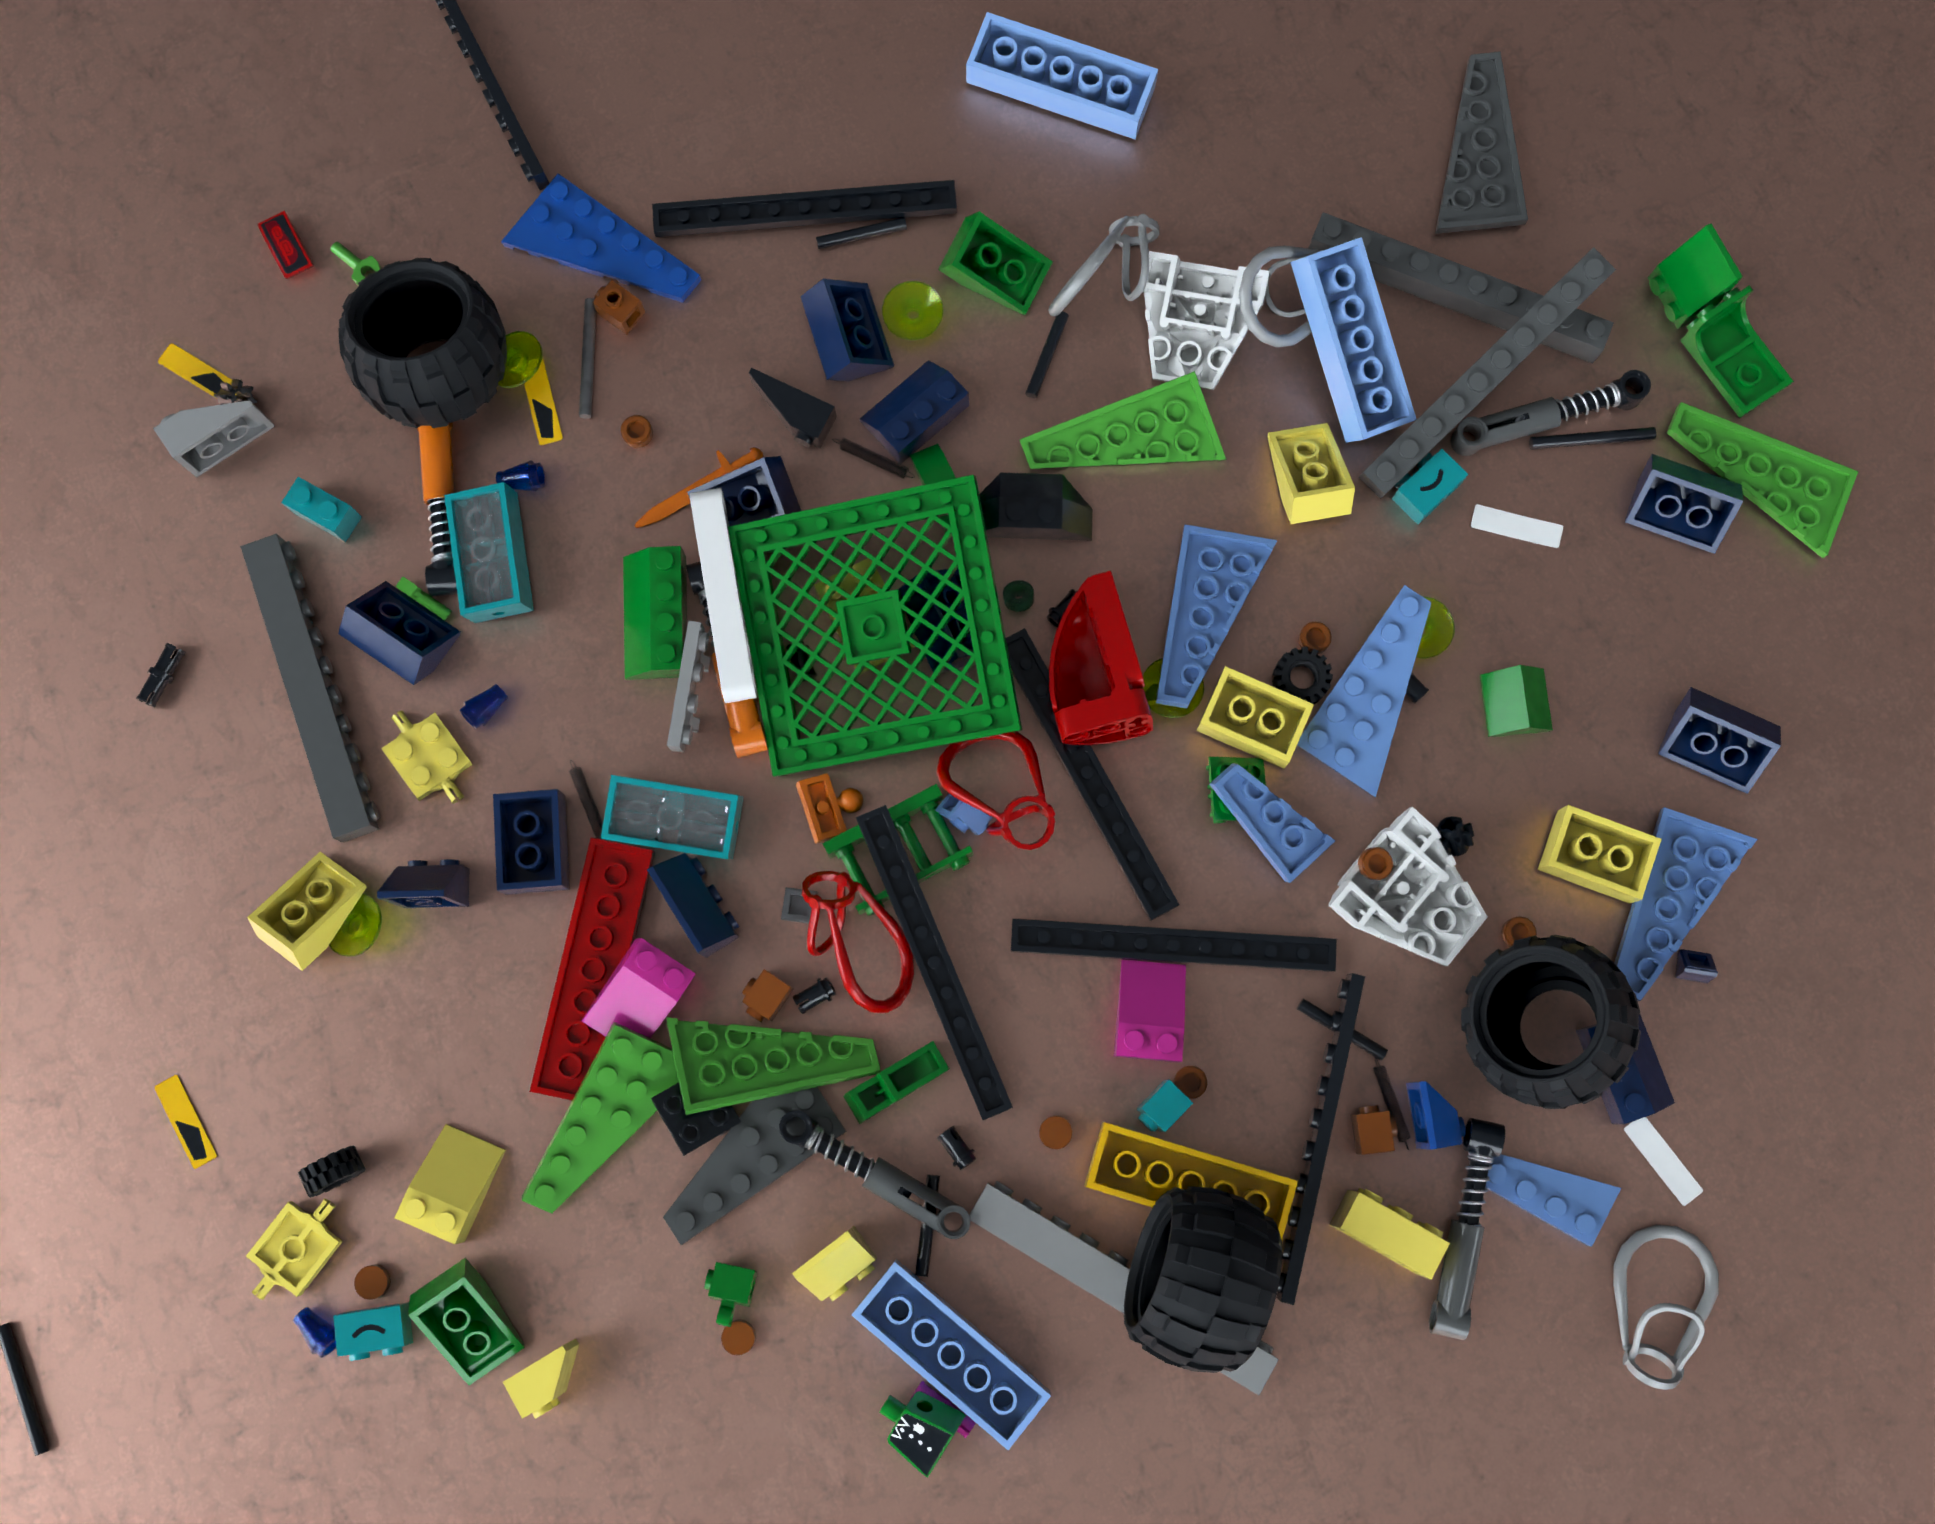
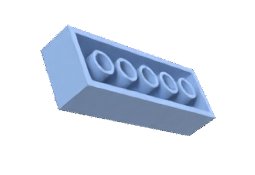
M989 12L986 13L966 63V83L1135 140L1155 90L1158 69Z
M1362 237L1290 262L1345 442L1365 440L1417 420Z
M897 1259L852 1313L856 1320L1007 1450L1011 1448L1051 1397V1392L1047 1387Z

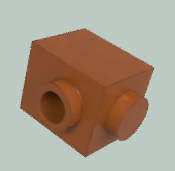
M612 279L595 294L593 305L598 315L626 335L645 313L641 300Z
M764 969L757 980L755 978L750 979L742 992L745 995L742 1002L749 1006L745 1012L761 1023L764 1018L773 1021L794 989Z
M1379 1105L1359 1107L1360 1114L1351 1115L1356 1154L1365 1155L1395 1151L1393 1137H1397L1395 1118L1390 1117L1389 1111H1379Z

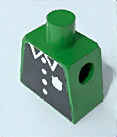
M921 1391L914 1394L907 1406L890 1395L879 1412L895 1423L887 1438L888 1443L927 1478L966 1416L963 1412Z

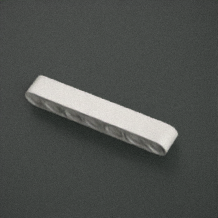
M722 488L690 493V502L723 699L725 704L757 698V689L730 543L729 523Z

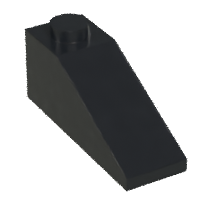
M751 368L749 376L753 386L790 433L795 436L794 439L803 446L811 447V445L821 448L837 417L835 406Z

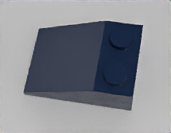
M781 456L763 457L687 491L690 498V493L722 488L729 526L801 511Z
M452 859L440 860V865L428 866V861H408V866H397L377 891V898L403 908L469 907L470 869L460 865L459 860Z

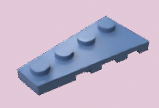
M1232 763L1209 784L1285 882L1291 883L1335 842L1332 837L1315 827L1314 823L1306 817H1302L1291 808L1290 804L1268 790L1267 786L1238 764Z

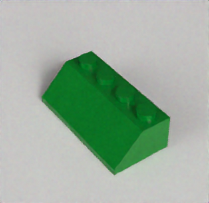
M681 546L648 547L623 557L625 680L679 678L687 632L686 555Z

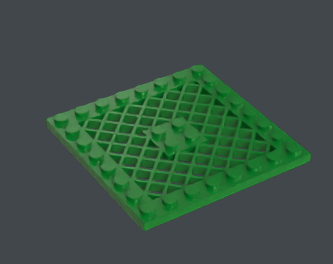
M974 474L728 527L773 777L1022 730L977 479ZM949 515L950 525L939 517ZM928 519L920 532L907 524ZM935 521L948 529L939 544L926 537ZM896 526L889 538L877 531L878 529ZM904 528L916 535L907 551L895 543ZM866 532L858 544L846 537ZM873 534L886 542L876 557L864 549ZM951 537H953L956 556L944 549ZM834 539L828 550H825L816 543ZM922 540L935 548L926 563L913 555ZM842 541L854 548L846 563L834 556ZM804 545L797 557L786 550L787 548ZM812 547L824 555L815 569L803 562ZM891 547L904 555L895 569L882 562ZM773 552V554L768 560L767 553ZM861 553L873 561L864 576L852 568ZM941 553L954 561L944 576L931 568ZM781 554L793 561L785 575L773 568ZM830 560L842 567L833 582L821 574ZM909 560L922 567L913 582L901 575ZM800 566L811 573L803 588L791 581ZM879 566L891 573L883 588L870 581ZM957 568L962 588L950 581ZM848 572L860 580L852 594L839 587ZM928 572L941 580L932 595L919 587ZM771 574L781 580L775 591ZM897 578L909 586L903 598H901L900 590L889 591ZM817 579L830 586L821 601L809 593ZM787 585L799 592L790 607L779 600ZM866 585L878 592L877 594L859 597ZM946 585L959 592L950 608L937 599ZM836 591L847 598V600L836 602L838 613L827 606ZM915 591L928 599L919 614L906 606ZM805 597L817 605L809 619L797 612ZM963 600L967 619L956 612ZM933 604L947 612L938 626L925 619ZM777 605L787 611L781 622H779ZM823 610L835 617L827 632L815 625ZM904 611L916 618L908 631ZM793 616L805 624L796 638L784 630ZM952 616L965 624L956 639L943 631ZM921 623L934 631L925 646L912 637ZM839 626L843 643L832 637ZM811 629L823 637L814 651L802 643ZM969 631L973 651L961 644ZM782 636L792 642L786 654ZM939 636L952 643L944 658L930 650ZM829 641L841 649L833 663L820 655ZM910 643L921 650L912 664L900 656L911 653ZM798 648L810 655L802 669L790 662ZM958 648L971 656L962 671L949 663ZM927 654L940 663L931 677L918 669ZM845 656L847 665L858 664L851 676L838 668ZM889 658L882 670L869 662ZM816 660L829 668L820 682L808 674ZM895 661L908 668L900 683L887 675ZM975 663L979 683L967 675ZM865 667L878 675L869 689L856 681ZM945 667L958 675L949 690L936 681ZM788 668L798 674L792 685ZM834 673L847 681L838 695L826 687ZM914 673L927 681L918 696L905 687ZM804 679L816 687L808 701L796 693ZM883 679L896 688L887 702L875 694ZM963 680L977 688L968 703L955 695ZM852 686L865 693L857 707L844 700ZM932 686L945 694L937 708L924 701ZM822 692L834 699L826 714L814 706ZM901 692L914 700L906 714L893 707ZM980 695H982L983 704L974 706ZM871 698L883 706L875 720L862 712ZM794 699L804 706L798 716H796ZM951 699L964 707L943 712ZM840 704L852 712L844 726L831 718ZM920 705L933 713L912 718ZM809 711L822 718L814 732L801 724ZM889 711L902 719L881 724ZM858 717L871 725L851 729ZM827 723L840 731L820 735ZM799 730L809 738L801 739Z

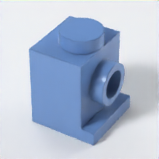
M949 793L935 810L940 815L950 819L949 822L961 832L965 833L968 829L975 835L982 834L987 829L989 821L993 818L954 798Z

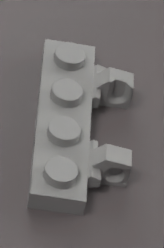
M688 620L667 741L669 749L675 752L684 753L686 744H691L693 732L698 733L700 718L693 717V713H696L698 707V695L694 694L696 682L701 683L703 672H709L711 657L703 655L708 648L709 633L705 632L701 622Z

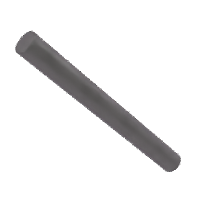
M593 298L585 299L579 405V417L589 419L592 416L597 313L593 305Z

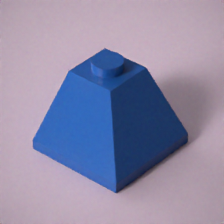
M1427 1081L1406 1083L1416 1149L1432 1150L1463 1144L1462 1137L1466 1134L1463 1118L1458 1117L1457 1110Z

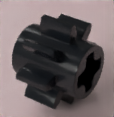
M233 379L231 384L220 382L222 388L218 393L214 394V397L218 398L220 405L248 400L252 403H257V400L253 398L251 393L254 389L253 386L242 387L243 382L239 379Z
M1446 817L1436 827L1441 835L1439 840L1448 855H1463L1468 851L1469 846L1474 845L1472 824H1463L1461 817Z

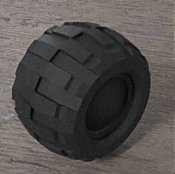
M431 258L397 261L385 265L384 268L373 274L370 273L358 283L359 286L353 293L348 294L342 306L344 309L342 317L339 319L340 354L353 385L359 390L361 396L382 415L389 419H395L404 426L414 428L420 426L444 427L448 426L451 422L460 419L465 420L474 415L480 406L484 403H489L497 393L496 387L498 382L504 378L507 362L506 331L494 301L477 280L474 281L469 274L460 270L459 266L447 261L435 262ZM436 341H446L445 344L431 352L407 357L414 349L421 345Z
M1535 935L1515 940L1513 946L1504 951L1497 949L1484 960L1486 966L1477 977L1472 975L1465 990V993L1468 995L1467 1005L1461 1009L1462 1031L1465 1032L1468 1043L1466 1044V1049L1474 1065L1479 1068L1487 1078V1081L1503 1094L1524 1104L1539 1106L1545 1109H1565L1568 1106L1579 1103L1586 1104L1601 1097L1604 1090L1614 1082L1618 1083L1628 1071V1063L1633 1052L1638 1050L1641 1035L1639 1030L1640 1008L1636 994L1630 987L1624 973L1609 957L1595 947L1586 945L1571 937L1551 935L1550 937L1538 938ZM1552 990L1570 991L1585 999L1591 1006L1597 1021L1595 1033L1590 1044L1580 1056L1564 1065H1553L1538 1060L1526 1048L1521 1036V1019L1526 1007L1537 996Z
M1188 1186L1187 1189L1173 1187L1164 1193L1156 1201L1144 1224L1128 1275L1124 1299V1324L1130 1339L1142 1344L1143 1350L1165 1363L1194 1372L1217 1373L1222 1371V1369L1231 1372L1243 1365L1252 1356L1262 1339L1278 1291L1282 1267V1240L1274 1219L1265 1216L1259 1207L1246 1199L1214 1188Z

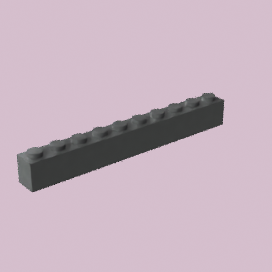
M1324 212L1309 245L1310 249L1326 250L1362 237L1375 281L1506 331L1543 297V295ZM1576 308L1540 344L1593 364L1604 350L1614 322Z
M1593 247L1397 438L1359 478L1381 499L1616 269Z
M278 534L240 546L332 837L344 843L377 831L379 827L376 820L380 819V814L376 804L373 801L370 802L367 793L370 790V783L366 774L360 771L357 762L361 760V755L357 745L351 743L348 732L352 731L351 724L345 713L342 714L339 703L342 702V696L337 685L332 684L329 675L333 673V668L329 658L326 655L323 656L320 645L324 644V640L318 627H314L311 619L315 613L310 600L304 597L302 588L305 587L304 578L301 572L295 569L293 560L296 559L295 550L289 541L286 542Z

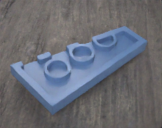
M1502 1154L1498 1158L1493 1157L1492 1169L1488 1170L1487 1175L1490 1180L1486 1182L1485 1186L1488 1190L1589 1247L1593 1246L1621 1188Z

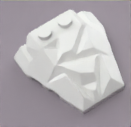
M1149 251V275L1143 292L1153 380L1168 382L1195 371L1200 388L1215 389L1249 330L1240 310L1239 289L1246 267L1239 266L1238 270L1184 262L1177 255ZM1259 270L1252 287V304L1256 315L1265 300L1270 271Z
M1409 807L1398 816L1389 828L1381 830L1366 848L1378 847L1388 851L1393 860L1391 873L1384 879L1370 880L1361 874L1358 867V857L1337 884L1339 888L1332 895L1328 904L1352 927L1443 966H1448L1488 917L1467 881H1463L1454 866L1457 864L1452 855L1447 854L1439 840L1441 835L1437 828L1413 807Z

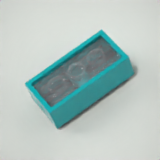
M501 482L444 495L460 615L473 623H480L534 611L518 493L506 483Z
M611 775L601 839L722 859H734L744 796Z

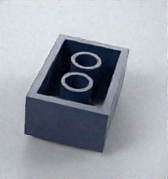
M558 789L493 794L497 891L508 895L570 890L565 794Z

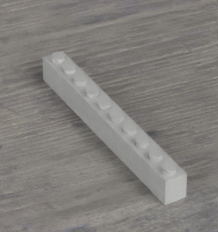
M996 1181L994 1186L987 1183L969 1214L970 1221L1124 1313L1125 1291L1130 1268L1126 1266L1128 1262L1126 1258L1113 1250L1110 1251L1109 1255L1098 1250V1241L1083 1232L1080 1238L1070 1233L1068 1230L1071 1225L1055 1215L1050 1221L1039 1214L1042 1208L1025 1198L1023 1203L1012 1198L1011 1195L1014 1191L998 1181ZM1261 1340L1252 1356L1238 1369L1231 1372L1222 1369L1220 1372L1255 1394L1260 1395L1279 1359L1271 1354L1274 1348Z

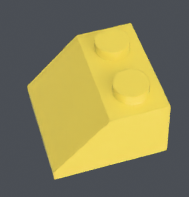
M577 1339L564 1344L503 1381L522 1419L531 1413L536 1419L560 1404L558 1397L567 1391L579 1347Z

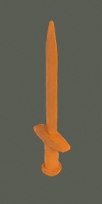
M752 447L750 448L751 452L729 463L719 450L716 451L722 467L652 507L634 526L640 528L663 520L691 503L687 491L763 458V452L759 448Z

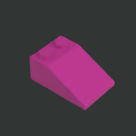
M637 938L581 1021L605 1037L612 1024L616 1022L651 1038L676 1005L696 973L643 938Z
M1121 959L1114 1057L1182 1062L1185 1029L1186 965Z

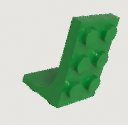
M1750 285L1743 290H1740L1738 287L1734 288L1722 298V302L1717 306H1714L1712 303L1696 315L1698 318L1686 326L1688 332L1680 340L1739 418L1794 382L1755 332L1748 320L1745 306L1746 300L1754 291Z

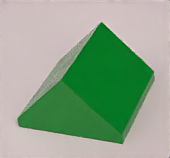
M1517 665L1480 675L1488 737L1553 731L1543 668Z

